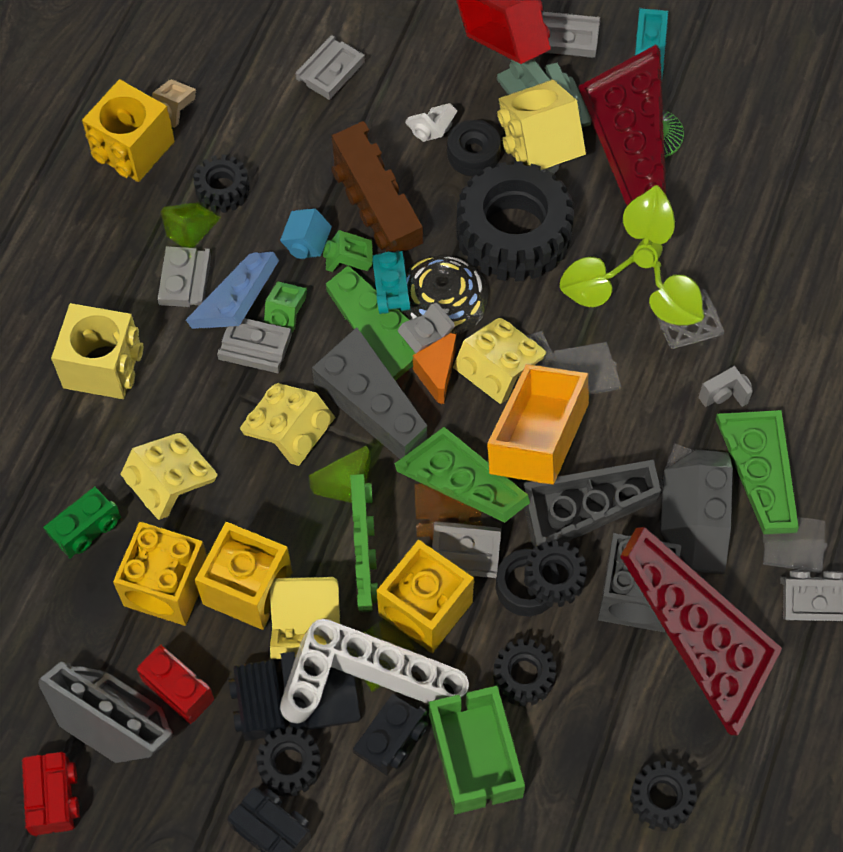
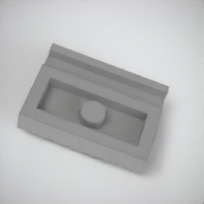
M543 12V21L550 32L548 40L551 50L545 53L596 57L600 17Z
M331 35L297 70L296 80L299 82L302 80L306 83L307 87L330 100L365 63V56L341 41L339 43Z
M166 246L158 293L159 305L190 307V305L199 306L205 300L211 261L210 249L197 251L196 248Z
M244 318L240 326L226 328L221 348L217 353L218 359L279 374L281 362L284 360L292 336L291 329Z
M435 522L432 549L471 576L496 578L501 528Z

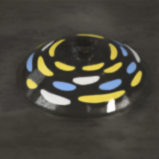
M433 255L418 260L405 271L411 310L401 311V308H398V310L409 320L424 315L431 304L438 303L455 324L450 333L457 336L472 329L484 316L488 306V286L482 273L468 261L452 255ZM439 283L447 284L444 287L438 286Z

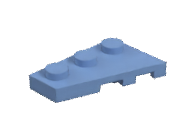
M255 252L249 254L186 319L190 327L195 329L240 326L279 262L274 252Z

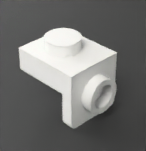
M448 103L431 108L428 114L422 113L408 117L405 123L412 130L413 134L423 142L441 138L452 126L451 121L457 110Z

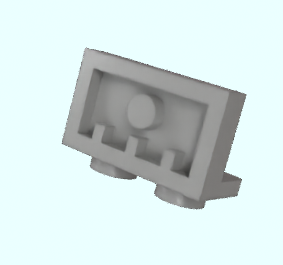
M790 571V577H780V583L784 585L783 619L843 621V572L824 571L823 577H810V571Z

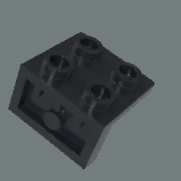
M294 652L281 653L285 688L296 658ZM307 665L303 666L307 674L317 676L314 668ZM330 667L317 707L305 721L300 723L290 722L293 731L297 732L298 728L305 731L359 722L360 713L354 675ZM293 697L296 706L307 708L302 698Z

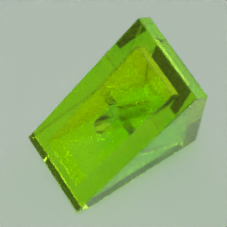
M197 202L163 207L161 211L166 236L185 248H194L219 220L218 216Z
M367 446L309 475L312 492L315 495L352 503L350 475L364 474V480L366 481L370 467V453Z

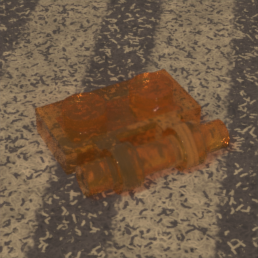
M415 484L416 519H429L428 524H416L417 537H430V540H433L434 523L439 522V518H458L459 522L453 523L483 526L482 521L469 522V517H481V511L424 484Z

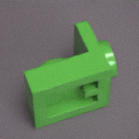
M339 230L331 241H327L323 250V257L326 258V270L333 272L337 265L342 263L368 271L373 264L372 240Z
M277 281L265 301L264 323L290 328L291 333H293L296 328V315L306 299L307 288Z

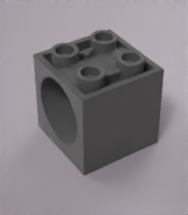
M613 533L598 621L665 632V629L620 557L631 536ZM662 542L680 558L681 545Z

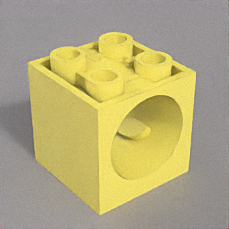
M554 80L498 98L501 109L497 111L498 119L506 137H503V145L506 152L512 154L516 161L523 162V165L531 166L532 163L540 166L541 170L586 155L577 100Z
M69 304L51 357L64 389L119 399L125 398L127 388L131 389L134 384L135 371L133 369L135 363L140 361L143 355V343H140L138 337L139 329L135 327L132 314ZM99 347H115L105 356L86 358L91 351Z

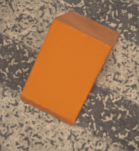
M452 333L413 355V371L435 400L441 404L445 402L456 352V334Z

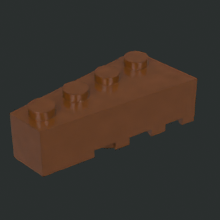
M362 121L333 134L334 166L331 167L333 175L338 183L343 182L345 185L346 195L352 205L357 204L359 207L360 217L366 227L371 226L378 247L381 250L385 249L386 252L403 251L404 253L423 244V227L405 194L398 195L399 187L391 169L385 171L381 158L382 152L377 143L370 145L367 136L369 129L366 123Z

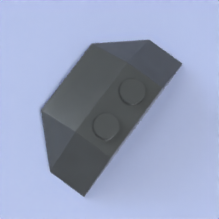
M695 450L663 472L661 534L668 543L681 545L680 557L695 572L725 574L732 507L733 467L729 452Z
M60 662L39 678L38 685L59 727L114 763L152 757L172 738L173 733L168 726L162 707L107 672L86 667H71L69 663Z

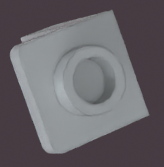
M438 303L430 305L424 315L402 323L397 331L413 351L417 353L448 335L455 324Z
M734 366L704 382L698 398L707 407L714 402L721 404L733 394L743 407L749 403L753 392L752 385L747 376L740 374Z

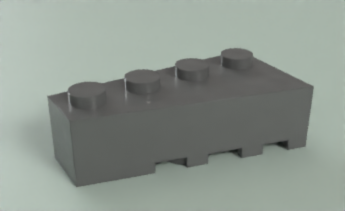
M357 327L312 367L314 386L399 459L427 440L426 423Z
M654 460L559 476L556 478L554 485L534 481L523 483L522 490L528 494L530 504L524 507L533 549L535 547L540 549L541 543L546 541L548 546H552V540H558V546H560L564 542H569L655 503L661 488Z

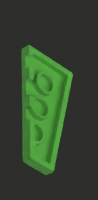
M350 266L345 267L326 283L327 292L345 320H348L353 329L356 327L359 329L396 381L413 366V355L416 354L397 331L402 323L409 321V319L398 309H391L389 313L379 314L376 290Z
M782 410L717 414L716 422L763 534L797 533L799 526Z
M445 427L394 463L397 472L502 522L508 521L530 504L528 494L507 477L489 474V463Z
M364 474L350 475L359 612H373L372 603H377L378 583H371L370 570L377 569L376 550H369L368 536H375L373 516H367L366 503H372L371 483H365Z

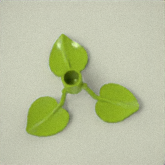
M658 185L653 186L647 192L632 200L623 213V225L628 234L633 238L643 239L633 255L608 273H606L605 264L600 258H581L566 269L560 280V289L565 295L580 305L597 307L604 304L612 294L613 287L609 278L614 277L631 263L635 262L642 268H654L655 283L659 289L651 294L649 303L658 318L674 325H691L704 319L702 294L695 281L685 275H672L665 280L664 284L661 281V263L658 259L663 251L662 244L666 243L674 232L675 217L667 196Z

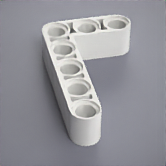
M319 619L312 623L301 640L281 700L280 710L284 718L292 723H300L308 719L320 701L330 667L427 704L430 701L459 694L462 698L468 691L469 682L466 675L456 668L331 620ZM314 635L322 636L326 640L327 645L319 644L314 639ZM346 647L355 649L359 657L351 656L347 652ZM379 659L387 661L391 670L383 668L379 663ZM307 665L314 668L317 676L307 674L303 666ZM411 671L417 672L422 677L423 682L415 680L412 677ZM443 683L450 685L453 688L454 694L448 693L444 689ZM293 697L302 698L307 708L296 706Z

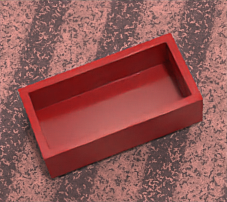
M456 0L467 37L519 64L551 50L548 40L550 32L541 14L543 10L541 0Z

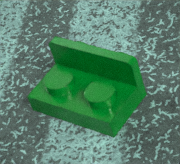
M94 486L43 528L70 559L75 554L86 551L92 541L100 534L112 530L121 518L117 505L113 501L109 502Z

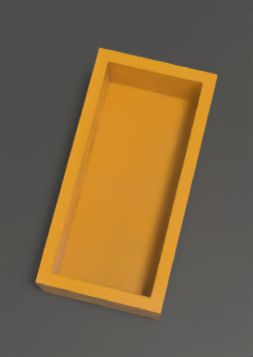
M525 365L487 443L489 474L554 485L589 405L588 373Z

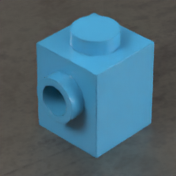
M316 208L291 211L280 241L296 258L319 257L322 254L332 226Z

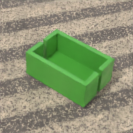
M498 686L468 692L466 694L467 710L462 712L460 694L429 702V716L454 814L486 807V799L491 798L492 805L520 799L524 796L525 784Z

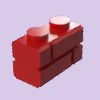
M159 645L137 668L141 680L189 724L193 723L214 701L211 688L201 679H197V676L162 645Z
M63 752L45 754L44 756L24 757L22 759L25 825L27 831L31 835L37 836L73 830V819L79 818L80 814L77 796L72 797L71 784L77 783L75 762H70L67 755Z

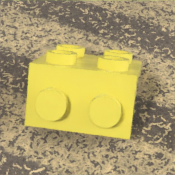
M497 318L463 341L453 368L499 404H502L508 400L518 376L521 375L525 365L537 364L544 359L546 351L534 340L516 329L510 322Z
M277 383L266 391L265 396L255 409L248 414L240 430L244 435L275 443L290 464L299 466L336 417L316 392Z
M181 433L132 448L120 474L158 520L169 516L178 495L213 483L217 478L216 471L187 437Z
M334 577L275 578L270 586L272 618L271 659H281V653L294 652L296 657L301 640L312 623L319 619H327L340 624L338 580ZM314 635V639L319 644L327 645L326 640L322 636Z

